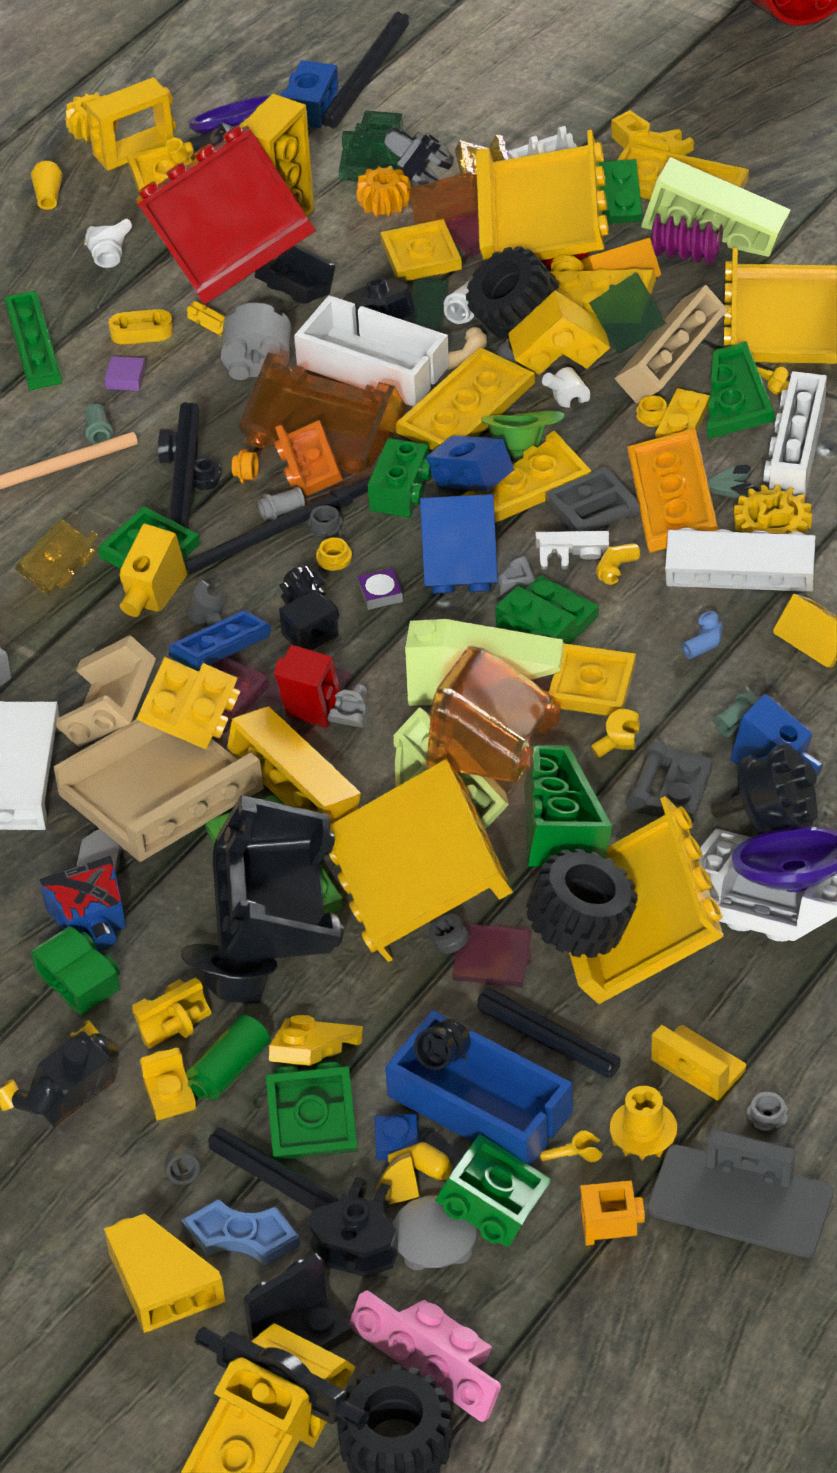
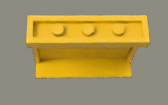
M587 130L588 145L496 162H493L489 148L476 150L479 244L483 260L490 259L492 254L497 251L503 252L504 248L511 247L514 249L517 246L523 247L525 250L529 249L539 260L552 259L560 255H575L604 250V235H609L607 217L602 215V211L607 210L605 191L600 190L601 186H606L603 166H599V162H604V154L601 142L595 143L592 130Z
M733 248L732 261H726L725 281H732V283H725V303H731V305H725L728 310L724 314V325H731V327H724V347L747 341L755 362L837 364V265L738 264V248Z
M447 759L330 825V832L334 833L335 841L329 856L336 866L340 865L342 872L337 874L338 879L344 890L348 894H352L354 899L349 902L350 908L356 919L365 925L366 929L361 932L362 937L370 951L373 953L378 950L388 963L393 960L388 948L389 944L486 889L490 888L499 900L513 893L463 780Z
M666 796L660 799L665 812L664 816L608 846L606 859L613 860L617 868H623L628 873L626 878L633 880L635 885L634 892L638 895V900L635 904L636 909L616 948H612L609 953L605 955L598 953L597 957L588 958L585 954H582L581 957H575L569 952L578 986L598 1004L724 937L719 923L723 915L717 902L711 897L709 889L713 887L712 881L706 870L700 865L699 859L703 857L697 841L691 836L689 831L693 827L692 820L682 806L677 808Z

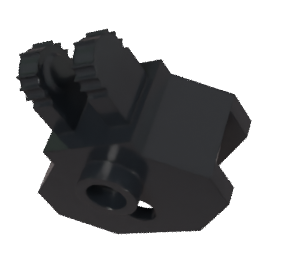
M393 125V127L387 129L384 140L385 146L399 156L397 164L401 166L400 169L403 170L404 175L422 187L434 191L438 186L439 177L428 164L432 161L437 166L449 170L454 162L452 154L438 139L429 133L422 135L417 131L413 137L398 126L395 127Z
M404 277L387 281L385 278L373 279L365 287L346 294L342 299L355 304L358 333V309L361 306L410 323L417 317L409 286Z
M356 1177L348 1195L342 1194L340 1201L313 1210L308 1222V1228L313 1233L310 1246L314 1253L321 1257L325 1267L368 1277L392 1269L398 1255L396 1229L385 1216L391 1199L392 1187L391 1185L381 1183L374 1201L364 1199L367 1191V1181ZM349 1252L359 1257L354 1261H348L344 1258V1255Z

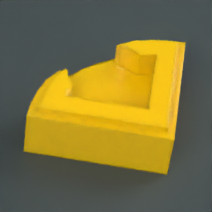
M408 1153L393 1160L382 1174L376 1186L375 1195L381 1183L392 1187L389 1205L420 1197L411 1155Z

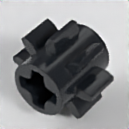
M307 566L304 568L297 567L290 570L285 575L283 583L279 585L284 592L280 597L287 605L315 589L324 596L326 592L322 586L326 582L318 570L311 573Z

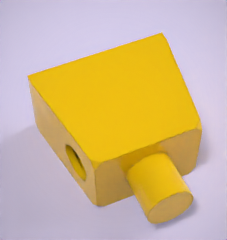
M148 524L142 525L120 569L119 576L125 591V597L120 604V608L127 615L138 617L143 608L155 612L162 611L186 578L187 570L176 533Z

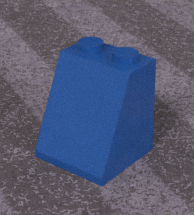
M493 494L420 498L425 588L432 587V594L454 593V586L467 585L469 592L491 591L490 584L498 583Z

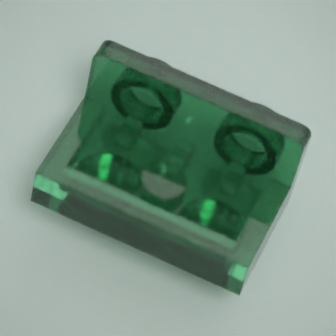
M343 131V151L339 166V180L358 182V177L365 175L366 169L376 170L378 165L381 168H387L392 165L393 170L400 169L401 166L397 164L399 156L385 146L384 140L387 132Z

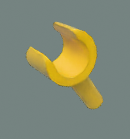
M757 367L760 377L768 381L767 386L771 392L781 395L782 390L788 389L789 382L785 380L789 374L786 368L778 367L773 372Z
M586 1130L580 1131L573 1137L572 1143L543 1150L540 1157L543 1162L578 1154L587 1162H596L602 1157V1152L595 1147L589 1146L600 1142V1139Z

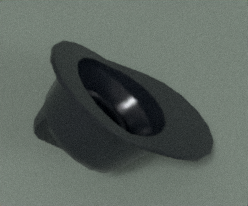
M192 944L185 946L181 950V958L185 963L195 969L204 971L207 986L213 994L229 1002H260L266 976L272 974L278 968L275 959L243 962L221 959L218 946L212 944Z

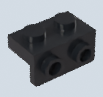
M296 244L280 254L277 259L271 260L256 270L254 277L267 283V287L292 296L291 298L295 302L306 304L315 299L330 295L335 265Z

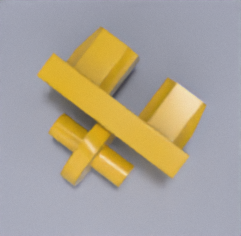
M196 977L186 983L179 979L167 986L164 995L153 1001L144 998L132 1006L143 1043L149 1049L177 1033H180L184 1038L194 1033L193 1024L212 1014L203 994L202 983Z

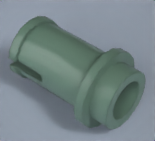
M100 404L89 405L84 411L87 422L86 438L92 444L111 439L113 429L110 423L107 422L106 409Z
M749 692L739 694L735 697L734 704L720 715L714 717L713 723H716L715 728L723 736L730 737L740 727L742 717L759 699Z

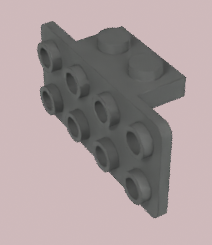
M712 1129L707 1142V1152L681 1145H672L668 1148L648 1202V1213L650 1216L796 1256L810 1258L815 1254L833 1199L834 1190L829 1184L794 1175L796 1150L785 1148L783 1145L774 1142L766 1143L747 1138L736 1132Z

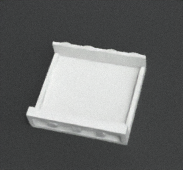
M0 702V830H46V789L55 732H61L55 726L59 718L57 702Z

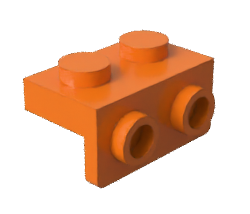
M320 420L287 434L282 424L275 427L279 440L274 441V444L282 461L287 459L289 466L284 468V472L291 487L298 485L304 497H307L343 481L325 429Z

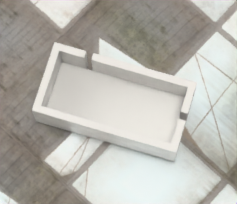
M328 295L294 335L297 366L414 407L429 392L431 384H435L449 367L448 335L361 306L358 309L360 335L358 336L355 304Z

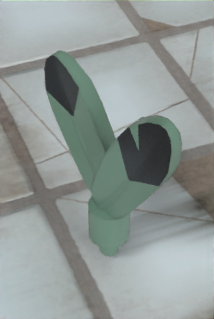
M748 465L731 467L708 480L711 493L728 497H748V490L750 488L756 492H760V490L752 484L741 482L751 473V467Z

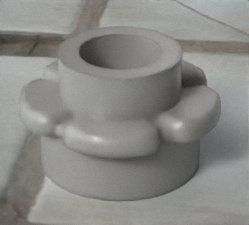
M762 1092L753 1098L751 1105L747 1108L746 1115L747 1119L754 1123L756 1129L769 1132L775 1128L780 1129L786 1124L788 1109L784 1100L778 1094Z

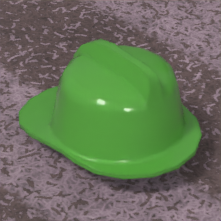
M537 411L516 415H489L481 417V422L490 426L491 438L504 440L509 456H523L525 450L533 445L537 447L540 444L545 425L563 420L565 414L558 411Z

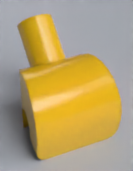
M619 709L609 715L606 721L607 735L590 746L598 759L614 748L635 750V734L639 733L640 728L639 714L629 709Z

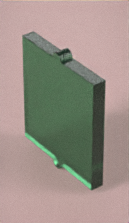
M636 272L617 285L611 284L607 292L589 303L619 354L639 341L645 342L648 335L667 324Z

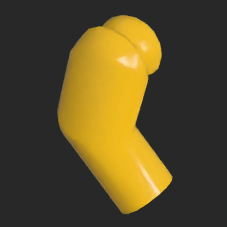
M630 543L607 548L596 566L598 579L607 585L617 583L619 581L617 576H621L618 568L620 564L637 561L640 558L638 545Z
M420 1142L388 1154L390 1165L396 1158L409 1153L412 1158L413 1167L439 1181L447 1179L452 1173V1164L448 1156L426 1142Z

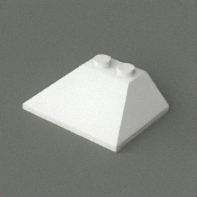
M716 828L700 849L703 857L699 859V862L712 881L713 887L709 889L711 897L717 902L723 915L719 922L727 923L729 928L737 931L753 930L765 933L769 939L775 941H795L837 917V874L821 884L801 892L770 889L746 880L733 868V851L742 842L752 837Z

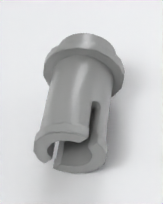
M294 487L291 490L272 496L266 493L262 499L257 501L261 517L264 520L270 519L273 521L279 515L305 506V499L301 489Z

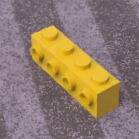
M269 706L232 718L227 749L237 759L242 758L248 753L256 756L260 760L263 784L285 805L329 815L330 825L358 809L361 792Z

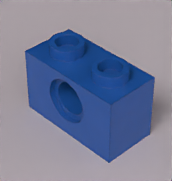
M301 60L296 71L290 75L286 91L283 90L280 95L306 105L307 123L310 127L321 128L323 121L321 115L339 91L337 65Z
M453 435L426 456L428 463H430L432 477L439 488L488 492L514 471L503 439Z

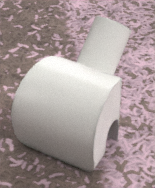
M571 367L563 368L555 375L546 373L542 378V384L553 390L554 399L562 407L570 408V401L574 397H578L579 403L587 402L590 399V390Z

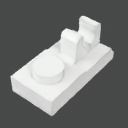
M609 531L536 532V548H540L541 569H548V559L552 556V553H557V556L561 559L562 570H566L569 567V553L580 555V558L588 560L601 558L602 554L609 548Z

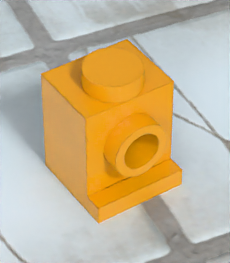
M632 1180L580 1185V1211L586 1246L594 1245V1240L637 1236V1223H644L645 1215L642 1197H634Z

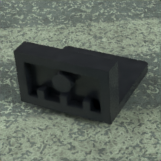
M317 1253L305 1260L301 1259L294 1262L284 1273L269 1282H262L256 1285L244 1297L249 1341L251 1342L274 1323L327 1351L332 1350L352 1337L351 1326L327 1298L323 1260Z

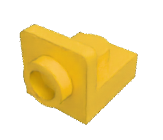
M179 1048L157 1051L140 1059L143 1083L156 1121L196 1110L195 1098L192 1089L188 1086V1078L184 1070L182 1054Z

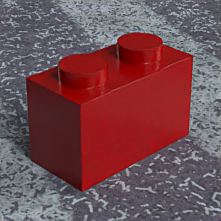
M291 645L285 657H281L278 660L274 671V677L278 682L280 699L283 701L286 715L328 728L330 724L328 721L329 712L335 706V695L341 691L333 657Z

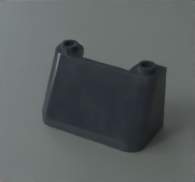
M244 795L240 796L219 831L213 849L218 948L221 959L243 962L327 954L334 947L340 945L344 927L339 922L336 914L329 912L324 914L319 865L324 856L331 853L334 846L335 836L333 832H330L329 815Z

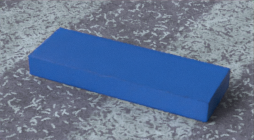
M243 610L170 644L168 656L198 671L203 663L211 665L269 637L271 625Z

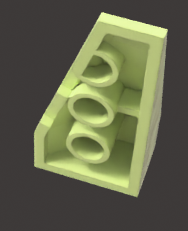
M449 619L410 621L405 646L409 706L448 704L458 701L457 695L478 689L480 694L492 691V685L511 680L519 684L561 671L564 648L563 639Z

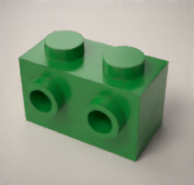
M387 438L368 483L369 511L411 518L415 505H420V498L424 496L425 481H430L432 478L430 463L426 459V456L429 455L427 444Z

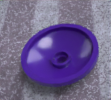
M271 95L244 99L205 111L188 121L190 129L203 135L214 130L221 123L234 127L240 125L244 118H248Z
M793 827L759 834L747 839L735 848L732 854L733 868L746 880L770 889L785 890L787 892L804 891L807 888L821 884L837 874V831L819 827Z

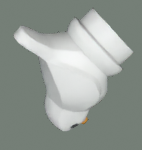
M124 219L114 226H90L87 229L84 245L91 251L94 262L98 266L111 268L119 264L122 256L121 247L124 236L132 228L130 220Z

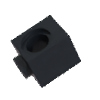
M316 589L279 608L281 633L294 646L313 650L339 636L337 622L339 611L333 601L330 599L326 600Z

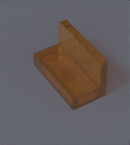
M471 172L409 189L416 225L441 219L446 220L478 210L476 195H478L477 178Z

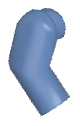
M709 611L701 614L698 620L701 625L698 636L682 643L683 652L688 659H693L706 653L720 644L723 624L719 621V616L716 612Z

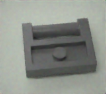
M607 467L545 493L546 504L567 526L569 532L595 531L624 517L631 519L640 514V507L635 497ZM613 502L619 504L584 520L580 518Z
M657 741L647 743L643 753L645 761L635 789L629 791L626 806L634 812L662 817L665 815L660 799L666 796L677 808L682 806L689 814L692 823H694L712 771L713 758L667 749L664 744ZM661 766L669 768L658 798L650 796L649 792L658 767Z

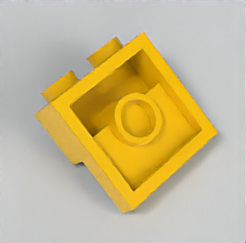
M164 657L136 720L207 750L212 736L220 739L229 719L222 715L224 709L231 712L240 693V690L234 688L238 678L204 663L200 671H196Z

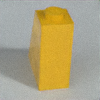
M145 1213L134 1218L122 1219L114 1225L104 1228L109 1255L144 1333L226 1302L223 1281L219 1271Z

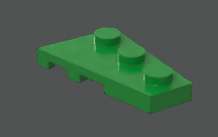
M747 341L713 350L711 397H709V419L706 428L708 439L775 421L774 410Z

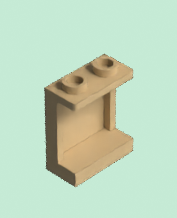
M129 635L81 659L76 671L91 684L83 706L59 717L55 726L78 747H82L131 724L156 658Z

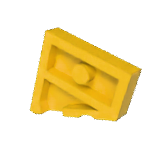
M295 1015L291 1018H286L269 1045V1061L307 1066L322 1061L325 1057L341 1053L342 1043L360 1045L363 1040V1026L318 1022L313 1017L307 1015Z

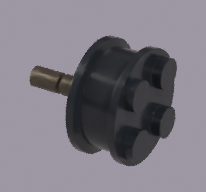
M786 744L773 747L769 755L766 756L756 753L747 755L741 760L738 769L740 795L711 804L712 815L715 818L745 810L751 823L761 834L785 829L789 826L794 828L809 827L818 818L814 788L817 782L815 770L811 764H805L795 749Z

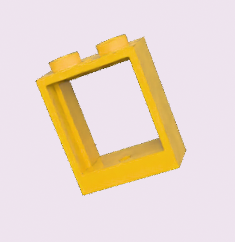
M152 77L86 103L93 155L107 171L127 164V154L165 147L166 142L174 138L173 131L176 130V125L171 115L170 105L173 104V99L169 89L163 87ZM153 106L155 127L115 141L113 121Z

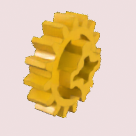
M765 484L761 485L760 492L750 488L748 490V497L739 496L738 505H734L735 531H740V533L765 531L770 534H789L801 532L807 535L808 529H811L812 526L811 504L805 503V495L803 494L794 496V488L781 491L780 484H776L774 490H768Z

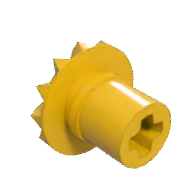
M637 1086L627 1093L625 1104L616 1110L610 1121V1134L613 1146H619L623 1150L625 1157L629 1154H635L643 1161L647 1155L654 1154L660 1158L662 1152L673 1145L677 1135V1122L672 1112L663 1105V1097L659 1091L650 1086Z

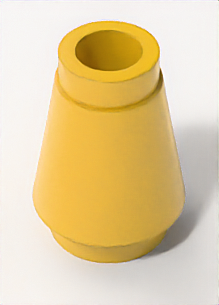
M51 161L37 163L31 172V180L38 206L45 210L56 207L63 178L59 166Z

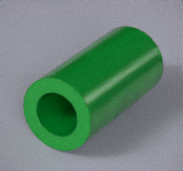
M240 1015L187 1070L188 1086L192 1089V1092L201 1099L217 1100L270 1044V1036L265 1027L249 1015Z

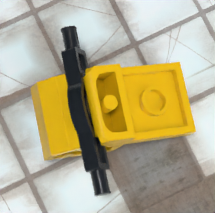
M275 1323L260 1333L252 1342L232 1331L221 1336L207 1327H201L195 1336V1339H197L195 1343L216 1353L217 1364L225 1368L226 1371L214 1392L215 1395L220 1397V1400L181 1473H283L299 1441L314 1448L327 1422L334 1424L341 1419L358 1430L363 1429L368 1422L369 1412L347 1402V1393L344 1390L356 1366Z

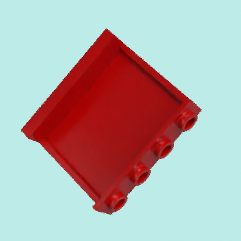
M240 125L231 128L223 135L224 141L215 147L212 144L204 146L194 154L197 159L186 166L183 162L174 166L166 173L167 179L158 185L155 181L147 184L138 191L140 197L135 199L137 205L142 209L204 305L316 231L248 125L243 128Z

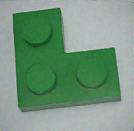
M144 506L98 547L99 558L121 569L143 524L176 533L183 560L200 545L199 534Z

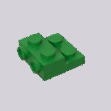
M604 157V162H599V166H603L606 186L600 187L601 191H605L607 210L602 211V215H606L608 224L642 222L643 214L636 159L605 161Z
M540 575L526 589L520 586L514 588L495 606L496 627L563 639L564 644H570L599 617V606Z
M327 1062L318 1064L316 1070L299 1071L298 1067H281L275 1069L274 1074L266 1075L273 1158L285 1160L358 1152L349 1066L341 1067L340 1063Z
M479 1134L447 1179L435 1202L443 1206L444 1212L450 1218L455 1220L464 1219L478 1228L481 1236L490 1243L500 1242L508 1248L552 1179Z

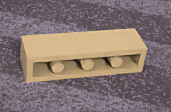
M707 285L697 289L681 299L614 379L636 404L643 397L660 391L728 309Z

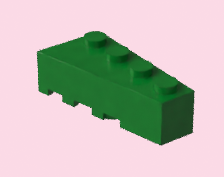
M532 745L524 784L528 867H542L553 854L558 855L563 850H569L571 853L575 849H583L585 853L593 851L606 859L612 824L570 747Z

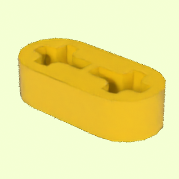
M163 309L121 312L113 315L108 322L111 340L123 345L164 341L170 338L174 331L172 316Z

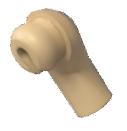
M472 327L466 331L465 339L467 342L462 349L448 353L449 367L447 370L457 368L479 347L485 349L487 346V336L479 327Z

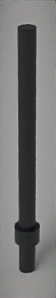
M371 477L362 479L347 487L345 485L330 490V495L185 560L187 574L190 575L307 521L310 518L311 511L318 506L328 505L340 510L351 505L353 499L368 493V483Z

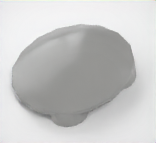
M427 1195L412 1200L399 1210L392 1223L396 1229L398 1253L404 1257L405 1265L410 1269L443 1268L455 1263H465L472 1256V1247L476 1241L477 1228L464 1219L455 1220L450 1218L444 1212L443 1206L435 1202L438 1197L437 1195Z

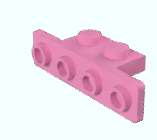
M368 1290L359 1294L349 1322L355 1333L407 1370L411 1367L419 1369L421 1378L429 1374L436 1380V1388L442 1387L449 1400L480 1422L490 1418L501 1385L477 1366L487 1361L492 1346L480 1339L472 1329L460 1325L447 1316L439 1306L426 1300H422L398 1312Z

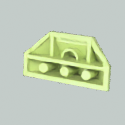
M419 707L393 735L394 747H396V787L447 759L462 778L485 830L509 805L506 792L457 739L422 708Z

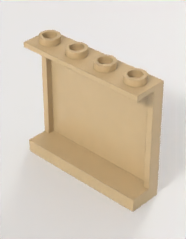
M138 720L132 721L131 724L116 730L53 766L59 796L139 862H142L234 807L241 795L251 797L264 789L260 760L252 753L237 759L213 739H211L207 750Z

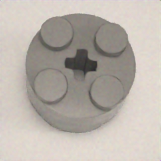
M263 303L243 304L236 307L235 313L228 316L227 314L223 321L221 360L229 370L230 377L235 380H245L248 377H266L270 380H277L283 376V371L289 363L291 324L288 317L284 313L280 316L274 312V307Z

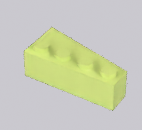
M670 157L656 181L641 228L652 230L657 213L661 215L662 224L666 223L670 215L674 218L675 226L679 225L683 217L686 218L688 228L692 227L695 220H699L700 230H704L707 223L712 222L713 232L717 233L722 224V242H726L728 248H738L741 251L769 257L783 232L791 210Z

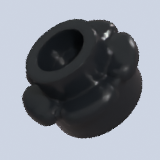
M209 458L196 460L192 485L199 490H210L216 487L221 477L220 464Z

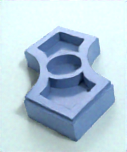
M217 1199L181 1220L183 1230L205 1258L219 1252L235 1251L248 1254L266 1266L300 1246L299 1235L275 1207L257 1213H244L227 1207Z

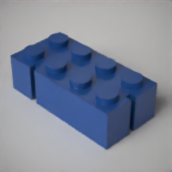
M432 1010L385 1066L387 1096L471 1142H474L477 1136L481 1134L531 1166L548 1145V1137L553 1139L573 1114V1083L472 1030L468 1032L471 1044L467 1052V1060L463 1059L465 1057L463 1056L439 1070H430L424 1067L418 1061L414 1052L416 1037L420 1032L433 1027L445 1019H449Z

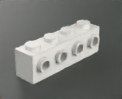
M792 371L788 390H782L780 411H783V413H777L774 431L778 435L771 438L769 458H772V461L766 460L763 481L770 482L769 490H774L775 485L780 484L781 491L794 488V496L801 494L806 496L825 409L827 375Z
M691 528L668 530L665 566L666 586L813 592L815 535H806L801 532L770 534L765 531L739 533L726 529L716 530L715 532L696 531Z

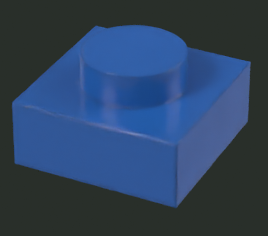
M416 1114L375 1116L377 1160H388V1154L418 1143Z

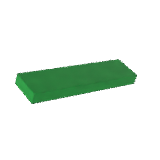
M37 291L4 297L5 307L28 389L34 390L62 384L61 373Z

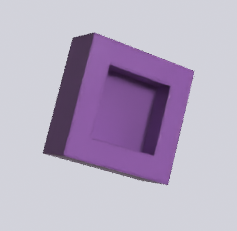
M111 356L105 375L106 389L139 391L146 370L145 358Z

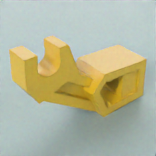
M631 110L611 119V137L623 148H625L627 143L681 155L694 151V140L690 137L682 140V131L680 129L661 133L650 131V123Z

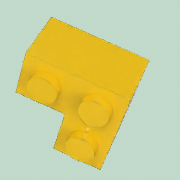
M556 290L508 333L515 361L538 375L545 371L562 354L587 369L611 348L603 321Z

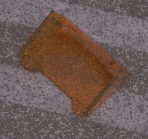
M268 352L238 426L247 437V443L261 449H265L266 446L276 448L274 441L279 440L275 427L282 424L287 434L320 420L337 464L343 470L355 475H360L362 471H370L381 454L387 438H391L396 431V422L404 416L407 409L396 387L378 382L376 390L368 384L365 389L316 377L307 374L304 367L297 366L294 369L284 366V356Z
M468 646L436 689L431 708L426 766L433 767L447 759L457 772L517 783L523 771H529L533 763L534 748L529 747V739L538 726L539 732L548 734L552 727L557 728L561 715V706L556 705L553 695L485 648Z

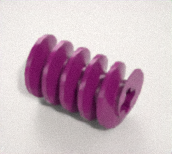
M657 213L651 233V243L655 255L660 257L666 250L667 257L673 259L679 251V257L683 261L688 260L692 254L693 262L699 263L705 256L706 264L712 265L716 261L721 249L723 225H720L717 233L713 232L712 222H708L705 229L700 230L699 220H695L692 227L688 228L686 218L682 217L679 225L675 226L674 218L671 215L666 223L662 224L661 215Z

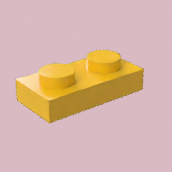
M677 388L655 432V439L693 428L696 429L697 433L708 411L710 395Z

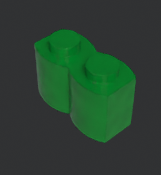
M68 926L30 951L34 968L40 977L53 990L57 991L63 1000L79 1015H83L120 990L118 981L120 969L110 955L103 956L99 953L94 941L86 932L79 933L75 928Z

